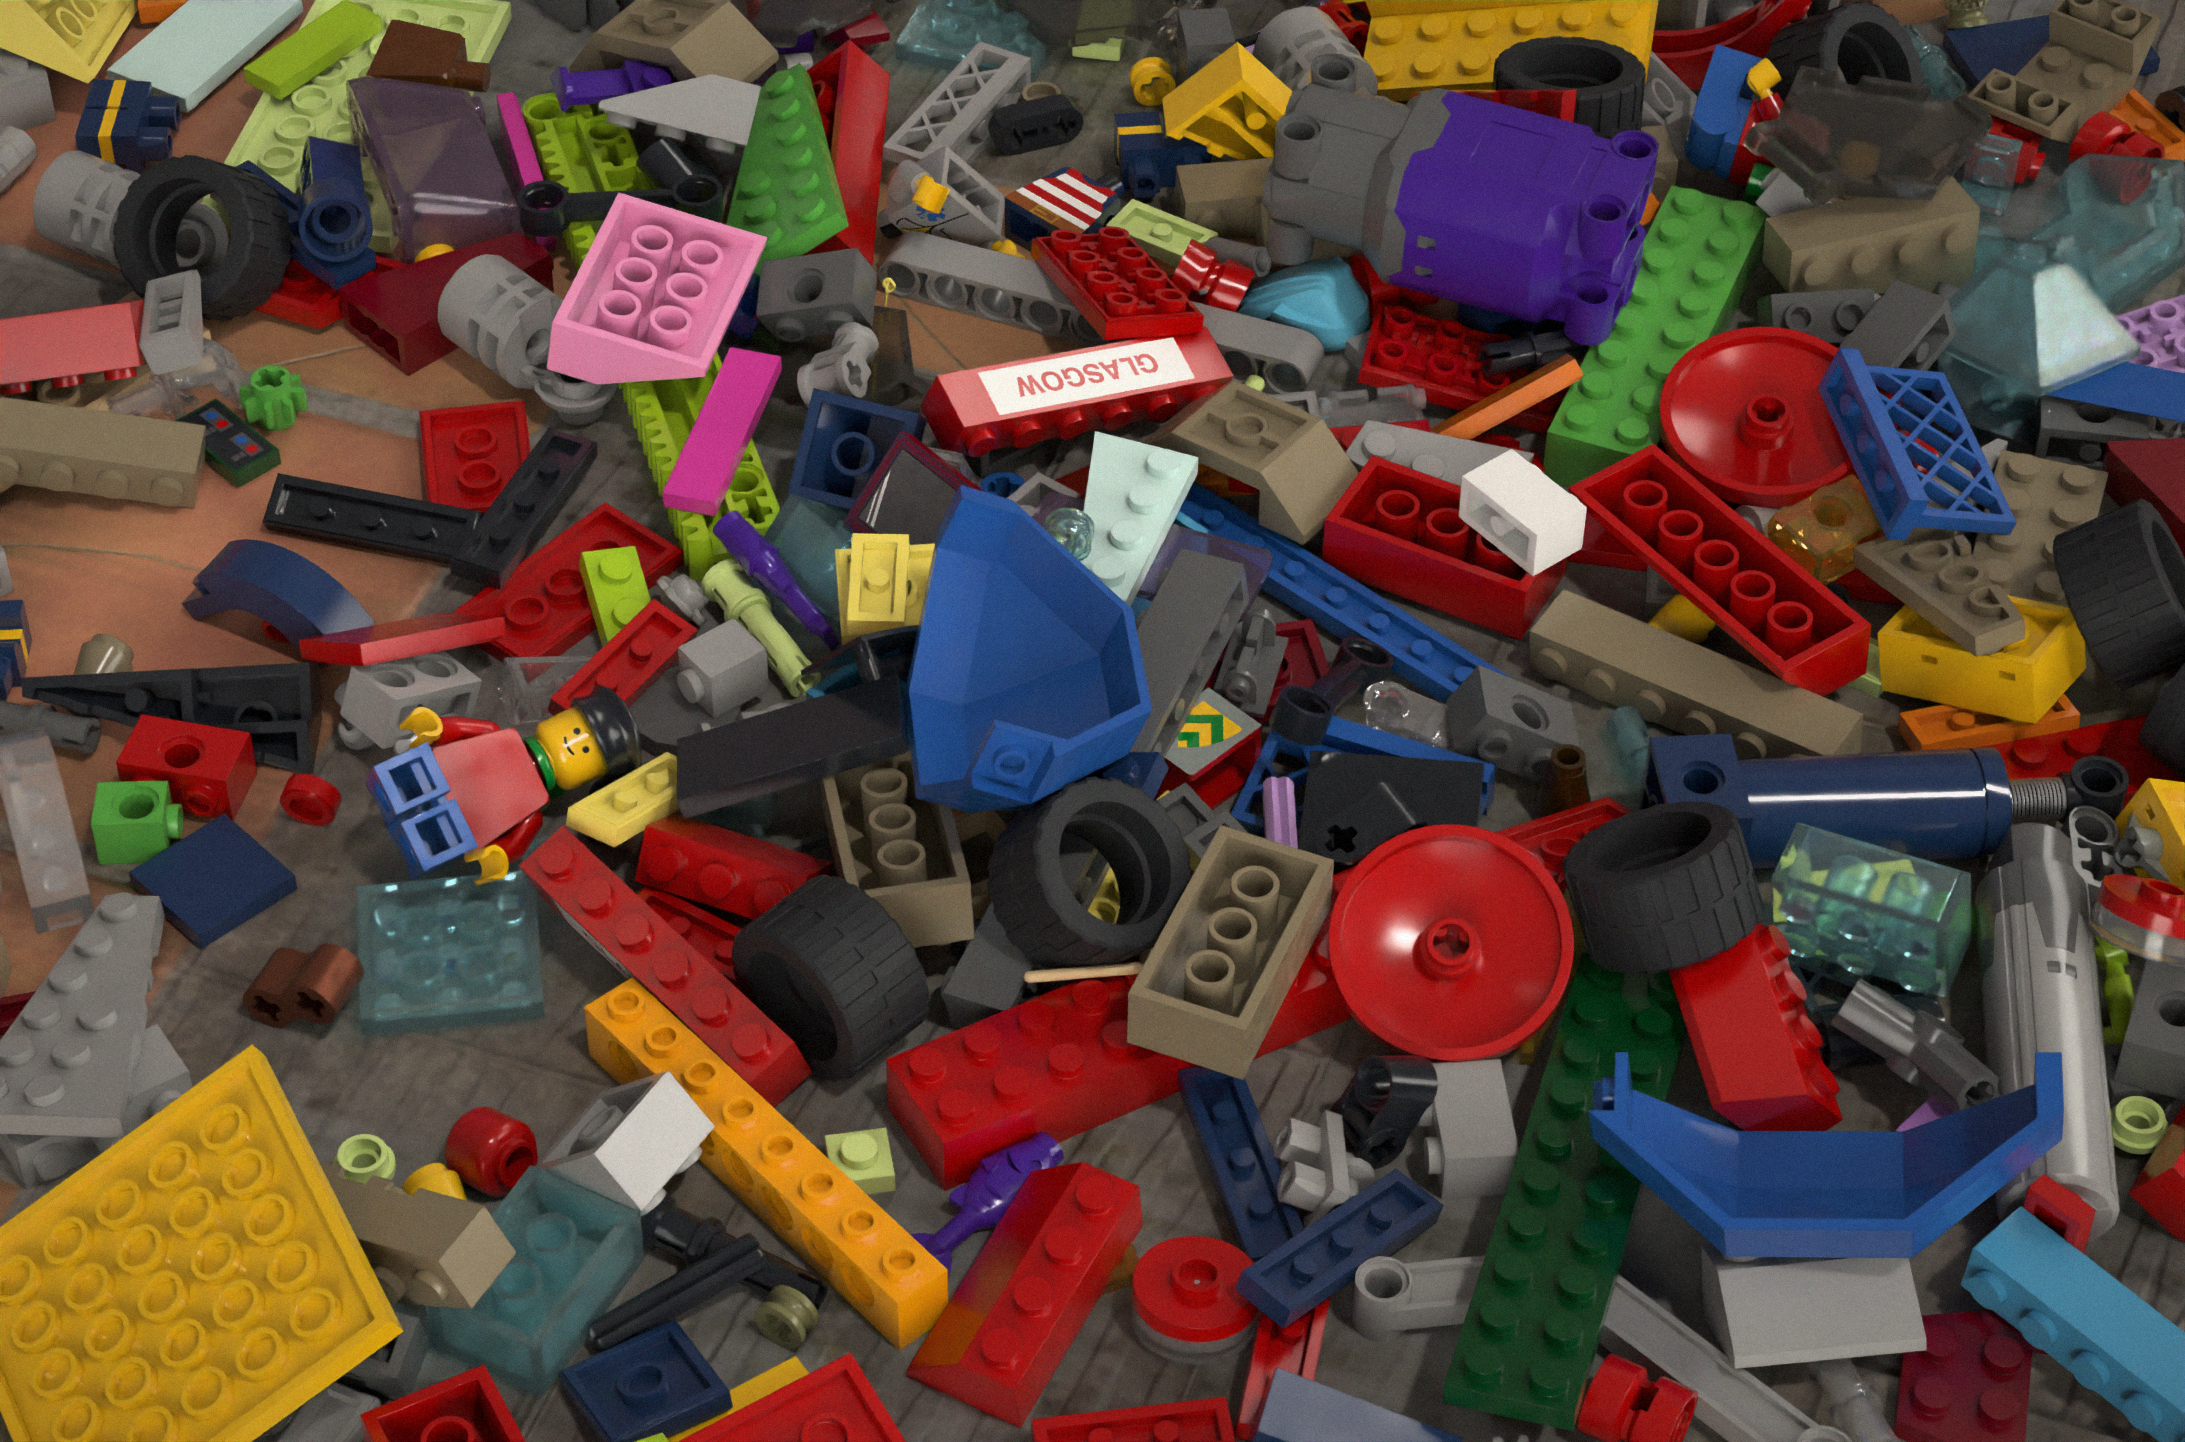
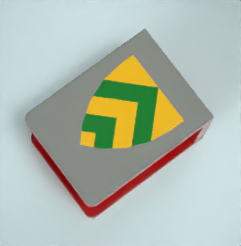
M1209 687L1202 691L1184 727L1165 756V762L1170 768L1154 800L1159 798L1166 790L1172 791L1186 782L1211 810L1217 808L1243 789L1257 758L1261 755L1262 725Z

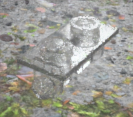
M1412 383L1406 384V386L1377 388L1376 401L1368 402L1369 395L1367 389L1345 392L1330 391L1328 392V397L1318 399L1320 418L1324 420L1328 428L1364 425L1367 420L1382 423L1424 420L1421 409L1426 408L1424 388H1415Z

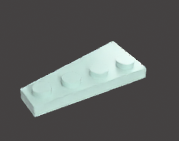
M1095 431L1077 559L1131 607L1198 474L1199 457Z

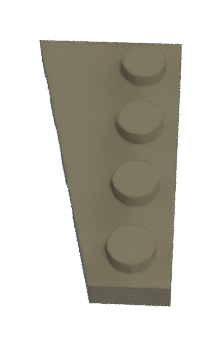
M1914 527L1906 541L1886 539V536L1853 547L1854 566L1975 657L1993 654L2004 646L2025 639L2024 618L2002 587L1992 584L1989 569L1984 562L1974 559L1971 554V544L1964 534L1957 535L1955 530Z

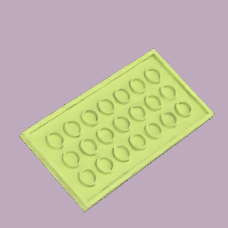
M315 0L299 30L343 0ZM348 0L381 16L382 31L282 100L263 92L224 164L236 167L250 160L301 198L299 174L303 149L308 135L359 146L364 192L370 202L373 233L368 247L375 252L393 253L474 92L462 90L453 112L448 115H372L366 74L388 26L393 19L460 33L465 38L467 60L489 63L512 19L510 2L498 0ZM210 194L206 195L201 204H205L216 211L223 219L228 231H231L228 210L210 198Z

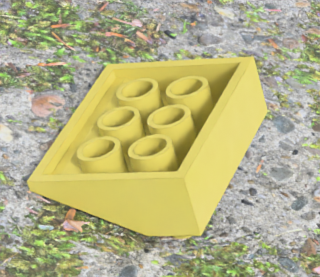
M0 0V48L88 84L95 78L138 11L137 0Z

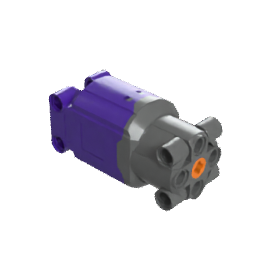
M1327 53L1316 57L1312 61L1309 84L1301 90L1295 89L1292 92L1285 115L1277 121L1274 159L1269 166L1263 188L1262 203L1269 212L1267 252L1274 261L1286 265H1297L1308 261L1313 254L1315 238L1363 251L1364 256L1384 283L1533 323L1546 318L1565 323L1564 332L1566 336L1582 345H1598L1610 337L1622 309L1626 307L1634 283L1640 272L1646 232L1640 221L1648 196L1653 188L1659 144L1653 136L1643 131L1628 130L1616 134L1610 140L1596 136L1589 126L1441 88L1427 92L1423 91L1410 99L1407 105L1355 92L1358 67L1355 61L1348 56Z

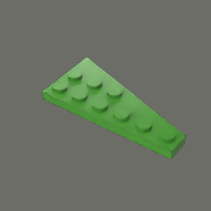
M800 62L789 70H780L773 74L760 89L748 143L744 148L726 222L728 226L767 237L766 246L745 291L760 282L761 262L802 256L849 226L811 77Z

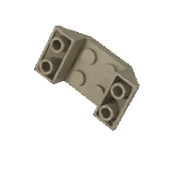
M635 0L593 34L570 65L569 70L571 73L621 69L624 60L637 61L638 59L657 62L662 66H674L678 82L714 74L752 83L777 62L779 56L777 50L729 0Z
M2060 0L2049 11V41L2015 76L1994 68L1966 96V104L2050 139L2072 144L2076 134L2089 118L2100 111L2109 113L2133 89L2160 26V16L2120 0Z
M1232 380L1190 402L1142 442L1199 457L1198 463L1259 489L1258 524L1303 545L1324 527L1325 518L1359 474L1323 419L1236 380Z

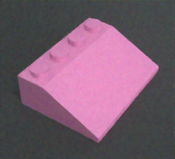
M618 192L552 322L547 369L594 384L705 377L763 253L767 237Z

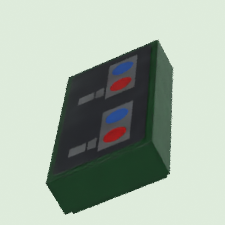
M214 399L175 420L206 425L205 461L237 488L281 464L279 449L218 399Z

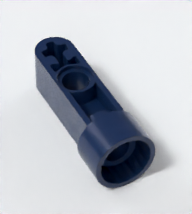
M308 135L303 149L299 174L301 198L298 203V223L300 237L304 246L316 257L332 262L346 261L364 251L373 233L370 202L364 192L359 146Z

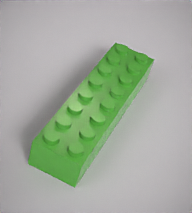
M1671 186L1645 237L1640 272L1626 307L1622 309L1610 337L1601 344L1590 346L1580 366L1583 373L1582 379L1571 384L1547 431L1543 466L1545 468L1544 474L1556 484L1570 487L1652 444H1655L1667 454L1659 430V408L1663 385L1673 366L1690 349L1713 336L1727 332L1762 258L1765 218H1768V214L1763 209L1743 201H1733L1701 193L1696 189Z

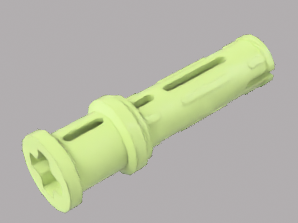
M726 559L712 566L701 581L704 595H707L708 600L717 602L723 609L725 622L734 618L767 649V664L779 676L788 692L794 697H799L800 693L802 696H805L807 690L820 682L821 674L817 672L802 676L800 670L812 663L773 616L769 596L760 588H754L747 579L746 571L735 559Z

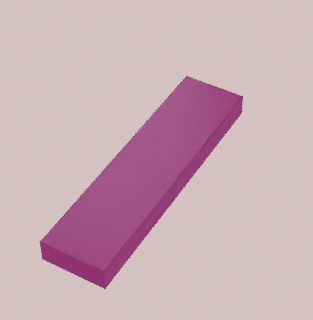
M510 92L498 94L496 98L500 134L519 192L527 184L544 180L517 96ZM532 235L535 244L542 245L548 252L555 251V247H557L556 235L547 237Z
M730 347L662 492L664 507L711 516L717 515L782 371L781 356Z

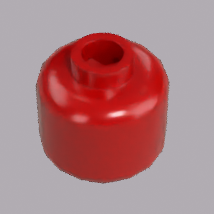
M478 1107L463 1114L452 1126L446 1139L444 1156L446 1168L457 1172L462 1183L489 1196L500 1197L511 1194L528 1182L530 1177L527 1174L538 1161L536 1136L526 1123L491 1107Z

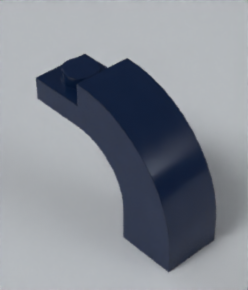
M251 539L230 541L206 568L193 579L192 584L196 588L181 603L195 620L229 609L243 610L257 615L283 633L300 654V639L372 626L375 622L353 595L319 566L284 547Z

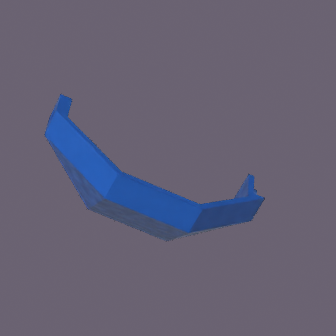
M960 485L938 528L904 700L916 798L968 813H976L1031 804L1127 756L1152 711L1133 609L1013 500Z
M1615 1052V1076H1603V1081H1593V1110H1588L1593 1140L1726 1257L1913 1258L2062 1140L2064 1118L2062 1052H2035L2033 1085L1903 1132L1737 1131L1633 1090L1628 1052Z

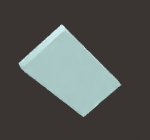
M188 0L107 69L108 80L149 81L152 84L154 96L178 97L180 110L188 113L304 12L302 0Z

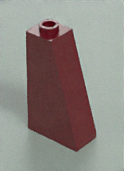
M519 231L349 282L339 287L344 325L347 330L404 374L410 376L459 348V346L442 334L437 318L438 303L444 287L461 266L481 255H500L554 293L552 276L554 263L545 247L535 244Z

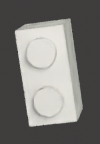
M1513 449L1506 451L1462 476L1459 518L1532 576L1582 549L1587 507L1577 497L1569 494L1547 477L1537 466L1529 463Z

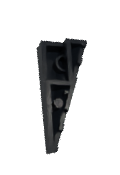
M307 662L21 678L22 697L43 701L79 713L108 719L133 728L141 714L249 732L256 762L292 770L299 774H313L322 723L319 663Z

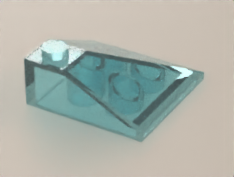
M2020 244L2015 249L1992 257L1948 300L1958 334L1943 353L2038 398L2139 357L2141 346L2069 264L2047 254L2045 248L2036 244Z

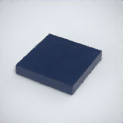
M225 813L129 872L132 887L142 896H159L165 917L201 949L297 889L295 875Z
M675 1319L558 1372L562 1390L599 1442H635L659 1433H663L668 1438L733 1408L729 1389Z

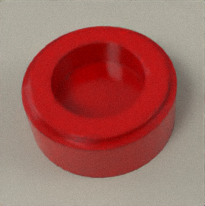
M295 774L287 780L280 796V804L290 817L300 823L312 826H324L332 823L342 802L341 794L331 783L310 774Z

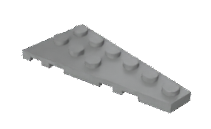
M126 892L105 895L0 1040V1134L123 1138L126 1136L128 1127L125 1117L126 1105L132 1104L134 1094L131 1077L133 1068L139 1066L148 1015L145 1001L146 993L152 991L154 981L151 965L153 958L158 956L165 919V913L159 896H139Z

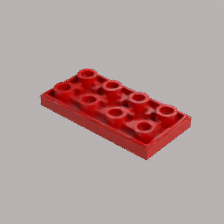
M1108 226L1099 229V232L1095 234H1079L1072 230L1062 229L1053 231L1049 237H1036V239H1032V258L1104 340L1202 333L1204 315L1192 304L1187 295L1180 291L1168 278L1167 273L1161 270L1148 256V253L1132 239L1127 230Z
M1377 303L1357 382L1463 411L1531 373L1526 369L1486 378L1481 372L1480 366L1490 364L1489 361L1494 359L1478 362L1479 346L1486 343L1492 344L1512 340L1507 335L1490 334L1465 327L1454 320H1439L1414 313L1404 306H1389ZM1571 385L1502 423L1547 435V431Z

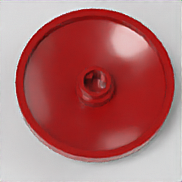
M1779 327L1736 329L1718 334L1699 343L1683 355L1673 366L1662 388L1659 408V430L1668 456L1717 497L1741 505L1766 508L1793 507L1817 501L1838 491L1849 483L1857 473L1820 394L1818 385L1839 349L1810 334Z
M1442 824L1426 826L1397 835L1371 851L1355 867L1342 886L1333 908L1329 928L1328 954L1334 984L1343 1004L1357 1024L1382 1046L1399 1055L1426 1057L1431 1063L1493 1060L1517 1049L1531 1039L1555 1012L1567 987L1572 968L1574 933L1569 909L1560 888L1547 869L1531 853L1510 839L1489 830L1466 825Z

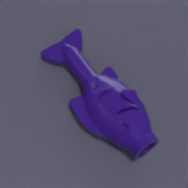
M731 511L724 515L714 526L713 534L742 566L748 576H751L768 592L781 600L811 633L818 635L825 645L833 651L840 643L832 627L829 625L827 617L800 589L790 571L777 554L780 549L767 542L738 511Z
M1038 1132L1030 1140L1010 1145L993 1153L990 1157L981 1159L979 1167L970 1176L968 1183L961 1185L950 1193L949 1205L959 1212L934 1235L928 1233L910 1235L948 1269L949 1279L952 1264L951 1253L977 1229L991 1227L995 1229L1030 1172L1056 1167L1063 1161L1064 1153L1061 1147L1047 1133Z

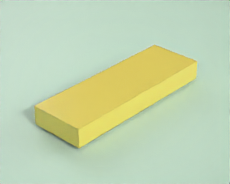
M665 752L568 807L565 826L615 848L645 830L646 825L679 810L677 804V756Z

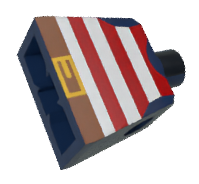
M1071 167L1061 168L1004 197L1005 237L1031 252L1032 239H1036V237H1049L1055 230H1072L1079 234L1098 233L1099 229L1106 227L1120 212V200L1125 195L1123 183L1112 173H1106L1097 180H1093Z

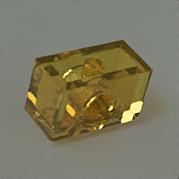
M1851 474L1832 485L1820 487L1812 496L1793 506H1784L1779 509L1768 523L1767 538L1825 586L1856 569L1854 566L1853 547L1883 537L1885 534L1861 481Z

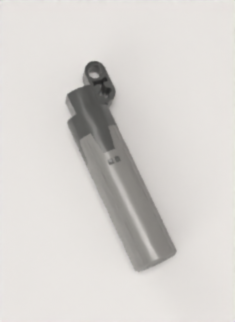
M2079 806L2069 813L2060 830L2041 823L2027 822L2011 825L1988 864V874L1978 884L1975 896L1986 1067L2000 1078L1998 1091L2001 1096L2034 1084L2035 1052H2062L2064 1101L2062 1140L1995 1192L1998 1219L2001 1224L2020 1206L2023 1207L2028 1187L2043 1174H2046L2065 1189L2072 1190L2078 1194L2085 1203L2096 1210L2087 1241L2091 1242L2102 1237L2115 1225L2120 1211L2093 924L2098 921L2105 910V907L2097 899L2103 878L2107 875L2123 874V868L2114 858L2115 849L2120 842L2119 831L2115 821L2098 808Z

